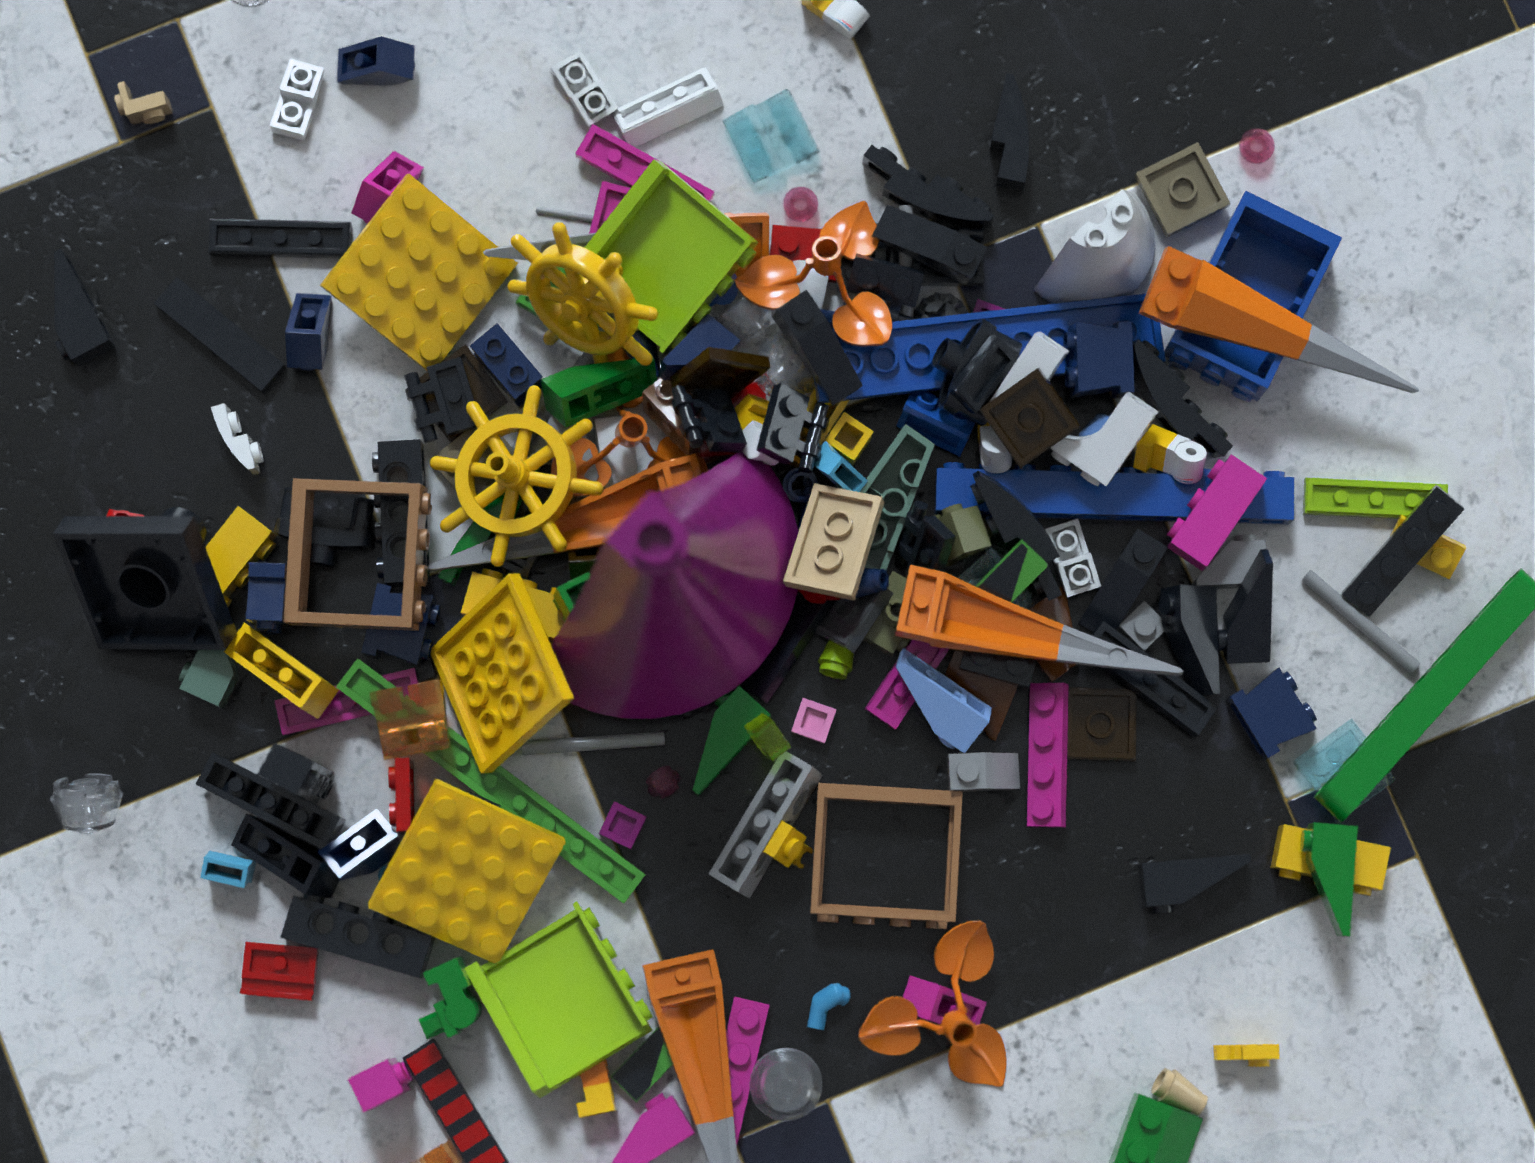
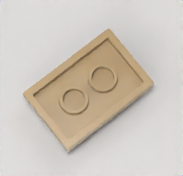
M814 483L783 580L786 587L855 601L885 503L881 496Z

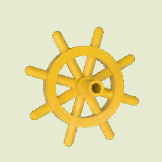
M561 222L555 223L552 227L556 244L546 248L542 253L522 235L515 234L512 236L511 245L531 263V266L527 272L526 282L511 280L507 288L513 294L529 297L537 316L548 328L543 336V342L546 345L552 346L560 339L576 350L592 354L595 364L609 362L607 354L614 353L623 347L641 365L648 366L652 363L653 357L651 353L632 336L638 327L639 319L654 321L658 317V311L655 307L636 303L631 289L622 277V256L619 253L613 252L604 260L586 248L571 244L567 228ZM557 267L564 268L566 275L562 273ZM550 281H551L556 287H551ZM607 313L614 314L615 320L611 318ZM597 324H598L605 332L599 331Z
M536 385L530 386L527 390L522 414L503 415L489 421L476 401L468 402L466 411L476 425L477 430L465 442L458 459L434 456L430 460L432 469L455 473V488L459 502L462 505L440 522V529L445 533H449L471 518L478 525L495 533L496 536L490 560L492 565L496 567L502 566L505 562L510 537H524L543 531L556 551H564L567 547V542L554 522L564 513L574 493L599 496L604 490L600 482L577 478L575 457L570 447L592 430V422L589 419H582L561 434L547 422L536 417L541 398V389ZM518 432L512 456L501 440V437ZM534 433L544 438L548 444L527 459L532 434ZM490 447L493 453L488 456L486 464L479 463L483 453ZM555 457L557 475L535 472ZM475 476L496 480V482L478 495L476 494ZM534 486L553 489L544 504H542L533 490ZM505 493L500 518L490 515L484 507ZM520 495L532 514L514 519Z

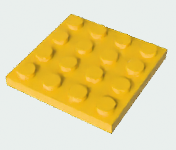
M406 174L319 286L428 372V366L441 363L518 263L513 259L487 257L483 251L498 248V246L412 175Z
M519 573L508 574L431 649V657L481 774L492 773L574 699Z
M435 779L368 901V906L374 911L495 964L501 960L566 843L565 838Z

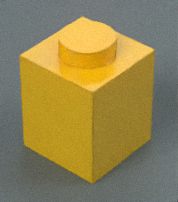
M844 412L824 442L827 441L853 466L872 439L874 431Z

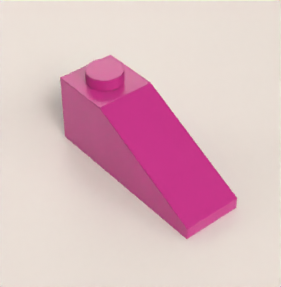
M661 1093L644 1104L647 1111L640 1115L612 1163H648L696 1132L674 1095L665 1098L664 1094Z

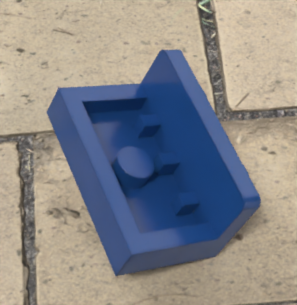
M921 391L909 395L896 427L902 429L907 424L936 446L961 456L976 423L958 413L952 415L940 409L938 398L934 394Z

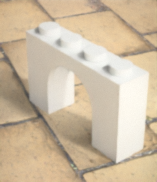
M1042 332L1035 333L990 401L1038 367L1050 381L1069 350ZM1127 392L1099 431L1088 436L1068 435L1051 447L1053 450L1051 455L1066 466H1069L1070 463L1076 465L1083 470L1081 476L1093 485L1099 486L1102 483L1107 486L1159 411L1131 392Z

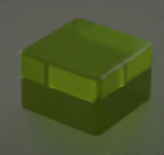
M761 713L744 726L761 753L771 761H774L791 748L773 719L764 713Z

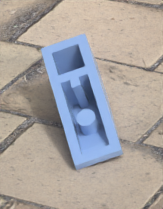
M903 648L899 653L896 668L929 725L945 746L951 749L957 748L965 753L989 723L992 707Z

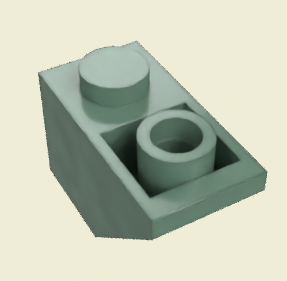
M198 650L192 663L188 661L180 673L179 681L182 684L179 689L225 709L240 678L234 660L225 654L224 650Z

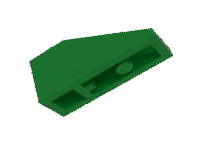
M636 359L573 366L541 379L545 409L567 428L582 419L591 418L639 398L645 389L657 381L655 360L653 359L652 363L648 366L641 365Z
M740 686L734 692L727 693L715 702L719 708L714 713L693 786V792L698 797L771 718V714Z
M1313 822L1308 824V830L1302 831L1301 852H1306V863L1336 936L1349 937L1351 932L1358 826Z

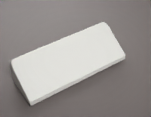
M705 67L619 107V109L612 112V115L625 142L638 147L721 108L723 101L715 82Z

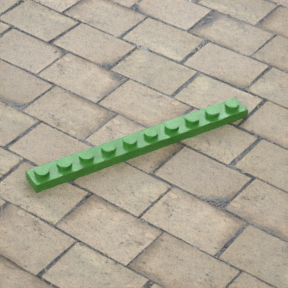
M357 658L336 686V688L388 727L401 726L400 730L405 740L481 797L501 805L500 808L563 836L566 843L559 855L623 904L646 875L501 765L492 773L481 774L469 744L464 737ZM436 719L438 735L431 739L426 736V722Z

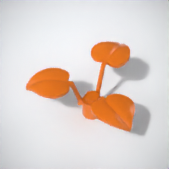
M866 201L858 202L841 210L825 223L820 232V237L813 243L812 258L806 259V265L799 275H797L796 266L791 260L780 255H769L754 262L741 276L735 279L736 287L748 301L765 309L776 310L800 294L797 283L804 281L811 268H814L817 273L823 276L834 275L842 299L846 304L839 307L834 312L832 318L833 329L838 338L853 346H881L887 343L891 337L892 318L886 303L879 296L871 292H861L851 300L848 296L840 268L843 256L850 261H854L856 253L870 257L878 248L879 241L871 237L876 228V223L872 218Z
M622 347L614 353L607 354L609 362L628 360ZM642 396L616 407L618 414L623 418L615 429V438L601 452L598 453L596 445L586 438H580L570 446L575 457L577 478L589 480L585 478V473L595 464L599 475L596 482H600L603 487L606 486L611 478L612 471L609 464L602 458L607 456L619 444L623 447L632 448L642 443L648 455L654 458L649 463L647 469L660 462L686 455L669 437H665L659 442L657 452L653 450L649 442L650 438L645 436L647 433V423L644 418L623 409V407L634 408L643 402ZM590 448L593 457L586 462L582 458L584 453ZM696 453L701 474L709 471L704 459L700 458V453ZM555 457L552 460L550 473L553 475H557V463ZM580 493L573 494V496H588Z
M982 921L962 923L949 930L936 946L934 954L935 967L942 974L952 975L951 984L958 1007L956 1011H951L943 1017L941 1025L925 1020H917V1009L911 1001L903 997H889L877 1003L870 1011L859 1031L860 1041L875 1052L885 1055H902L912 1051L919 1045L921 1037L917 1027H924L935 1031L938 1035L944 1034L953 1044L948 1053V1065L958 1079L973 1084L1002 1087L1007 1065L1003 1039L993 1027L986 1024L975 1025L966 1016L967 1008L964 1006L958 984L959 977L967 982L979 980L988 973L993 964L994 949L986 924Z

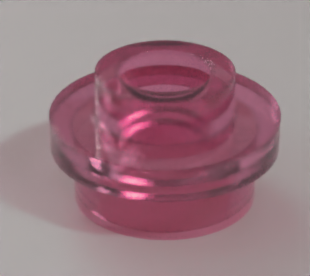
M1258 128L1247 131L1239 143L1240 154L1246 161L1253 164L1266 162L1272 156L1275 149L1273 137L1267 131ZM1252 142L1260 143L1262 151H1252L1250 144Z
M795 187L785 195L783 209L791 220L805 222L816 214L818 199L809 188ZM797 200H804L807 203V207L800 211L794 207V203Z
M670 766L661 767L646 779V783L649 786L647 791L651 797L660 796V798H665L678 789L677 783L680 781L681 776L678 771H673Z

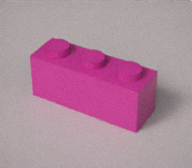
M1232 454L1225 462L1218 459L1207 475L1212 480L1205 492L1198 488L1187 504L1192 511L1186 520L1178 518L1167 533V536L1172 538L1167 547L1201 571L1209 565L1267 480L1266 477Z

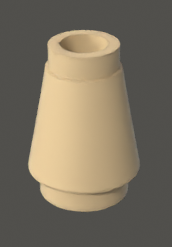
M1164 1068L1156 1077L1151 1089V1093L1157 1096V1101L1194 1113L1195 1115H1199L1204 1110L1208 1101V1096L1204 1095L1176 1069L1170 1071Z

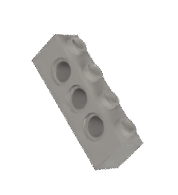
M782 750L709 872V875L750 899L773 860L763 850L781 821L791 826L794 825L823 774L813 766Z

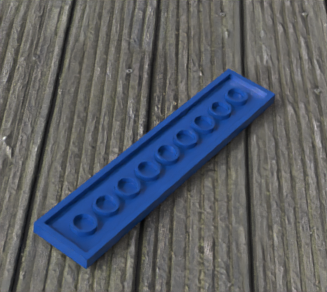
M1146 293L892 322V333L889 341L881 346H853L843 342L836 335L863 387L842 401L941 390L945 372L932 366V360L937 348L946 338L960 344L972 326L981 319L996 325L997 331L1022 343V348L1017 358H1019L1033 335L1039 331L1063 346L1064 333L1068 332V328L1076 321L1112 327L1118 321L1132 322L1133 341L1139 339L1141 342L1146 340L1151 343L1160 353L1158 358L1165 363L1166 358L1161 326L1159 322L1139 314ZM1069 353L1052 377L1064 376L1065 368L1069 367ZM814 380L817 403H830Z

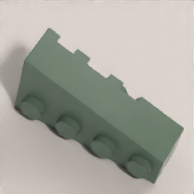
M907 424L904 425L867 477V483L860 491L861 493L881 496L885 502L867 558L866 568L887 570L903 529L906 514L910 511L935 445Z

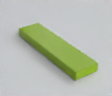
M1306 477L1304 479L1303 514L1399 519L1400 515L1408 517L1435 485H1438L1448 494V484Z

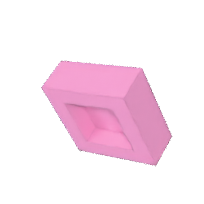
M803 698L791 733L825 744L837 709Z

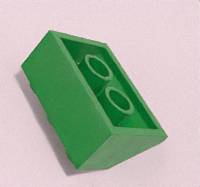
M1134 1092L1109 1163H1188L1203 1118Z

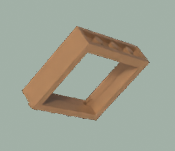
M293 478L283 622L295 626L419 631V622H423V613H425L426 609L425 602L421 601V586H426L428 579L427 565H423L424 551H428L430 545V531L425 529L426 515H430L432 511V505L430 504L431 493H428V488L421 483ZM315 492L409 496L401 616L307 612Z
M818 783L810 914H816L818 922L839 923V916L854 917L853 924L875 925V918L890 919L889 926L911 927V920L926 921L925 928L947 929V923H955L963 791ZM828 800L949 807L944 911L822 904Z

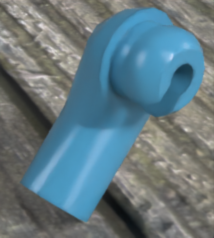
M834 983L817 992L812 998L807 1027L824 1030L828 1011L837 1005L845 1006L850 1001L851 994L849 989L841 986L839 983Z

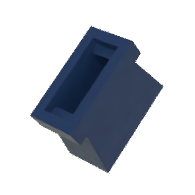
M1078 321L1073 323L1068 328V332H1065L1063 336V347L1069 350V367L1065 368L1064 383L1066 388H1070V398L1111 391L1112 398H1123L1127 392L1133 394L1135 391L1132 322L1118 321L1112 327Z
M498 323L470 345L477 360L519 409L524 406L527 390L530 386L536 385L542 392L541 379L543 376Z
M249 562L246 620L254 625L256 630H261L262 634L282 635L283 629H292L293 626L283 622L287 565L284 563Z
M377 583L370 615L401 616L403 594L395 593V589L392 586ZM421 594V601L425 602L426 609L425 613H423V622H419V631L366 629L361 653L366 657L380 659V655L383 653L421 668L423 660L428 661L431 655L433 640L428 639L430 627L437 626L441 606L436 605L437 599L434 595Z
M1280 668L1275 669L1247 694L1242 689L1226 699V702L1263 761L1280 752L1277 745L1317 729L1313 723L1317 721V718L1307 702L1303 704L1300 702L1295 693L1298 687L1294 679L1287 671L1283 673Z

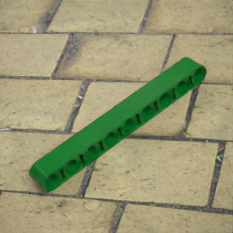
M1521 568L1504 584L1316 793L1314 799L1339 822H1343L1358 807L1535 609V580Z

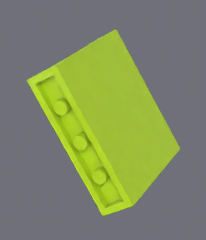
M653 159L584 248L594 252L604 260L613 252H617L622 256V277L631 289L636 303L655 307L658 311V317L654 321L639 319L637 328L660 347L659 351L669 354L688 335L687 332L695 322L698 324L707 314H710L712 308L709 304L717 294L722 297L734 283V279L731 277L739 267L744 269L750 264L757 254L754 248L759 242L664 163Z
M577 901L573 903L575 910L505 951L501 960L494 964L488 961L481 966L476 961L464 968L531 1090L539 1098L544 1097L653 1031L648 1023V1020L653 1018L649 1008L643 999L636 1002L630 991L636 987L626 969L623 968L618 971L612 960L618 956L607 937L601 940L595 931L600 926L597 918L590 907L583 910Z

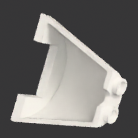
M1122 189L1103 207L1106 211V219L1103 222L1094 224L1087 221L1074 233L1040 279L1034 291L1052 304L1131 295L1145 279L1152 264L1155 250V234L1151 218L1136 194Z

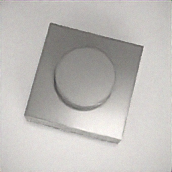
M1145 601L1118 626L1143 651L1164 632L1161 617Z

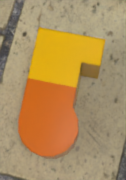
M605 1059L579 1075L582 1079L586 1100L585 1102L576 1103L579 1118L617 1111L608 1064Z

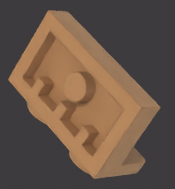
M659 378L642 392L643 412L686 456L698 453L700 447L691 448L688 440L683 438L680 429L681 418L675 414L672 406L671 380Z

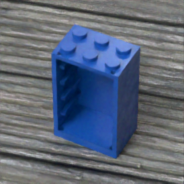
M1245 191L1208 263L1303 319L1342 237ZM1177 329L1174 330L1164 350L1165 356L1169 358V364L1184 371L1190 368L1200 373V379L1213 386H1219V384L1233 389L1231 393L1235 397L1246 402H1251L1252 399L1258 402L1268 389L1283 359V356Z

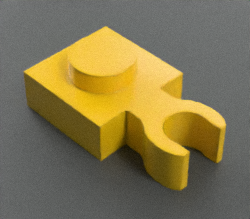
M781 821L763 852L787 868L790 867L791 863L798 868H804L805 865L801 863V858L805 852L812 854L813 849L804 844L807 839L804 834L786 822Z
M1279 1044L1213 1045L1214 1060H1248V1067L1270 1066V1059H1280Z

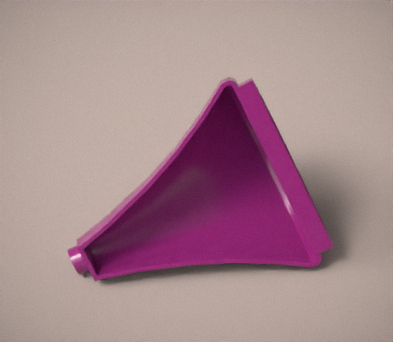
M743 452L736 453L711 470L685 483L663 491L650 492L605 539L598 559L579 598L551 643V647L574 697L570 702L571 704L593 713L621 719H658L682 715L709 705L733 691L761 666L778 643L790 619L798 589L786 587L783 580L799 531L789 498L770 465L760 460L748 458Z

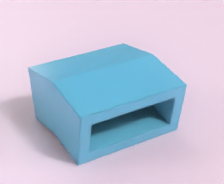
M825 441L819 446L822 450L819 461L814 463L815 467L838 488L860 492L868 480ZM841 465L843 468H841L837 473H835Z
M209 851L204 856L200 878L245 888L248 883H252L257 862ZM218 864L243 870L242 876L220 872L214 870V866Z

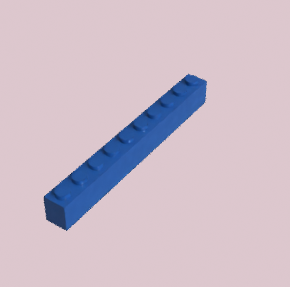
M948 462L943 463V468H937L935 472L934 515L941 514L943 516L942 509L960 503L963 509L978 505L981 517L991 515L986 503L978 504L970 488V485L976 483L973 473L980 471L1009 489L1037 518L1176 522L1178 518H1181L1185 521L1192 511L1187 504L1198 488L1205 492L1212 482L1207 477L1211 469H1204L1200 481L1193 484H1185L1175 480L1172 475L1156 470V474L1142 473L1141 470L1136 468L1124 467L1121 468V473H1116L1107 486L1102 483L1099 486H1095L1081 476L1082 472L1071 471V466L1066 465L1050 466V471L1036 470V466L1026 464L1021 469L1018 465H1014V470H1007L1004 473L997 474L986 471L981 464H979V469H965L964 463ZM1265 471L1263 476L1267 480L1237 523L1289 525L1294 520V477H1285V472Z

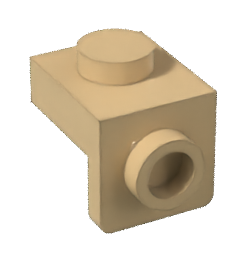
M117 83L120 93L115 95L118 111L121 116L126 115L132 124L140 122L146 124L157 123L164 120L165 115L173 113L170 101L164 91L133 99L126 83Z

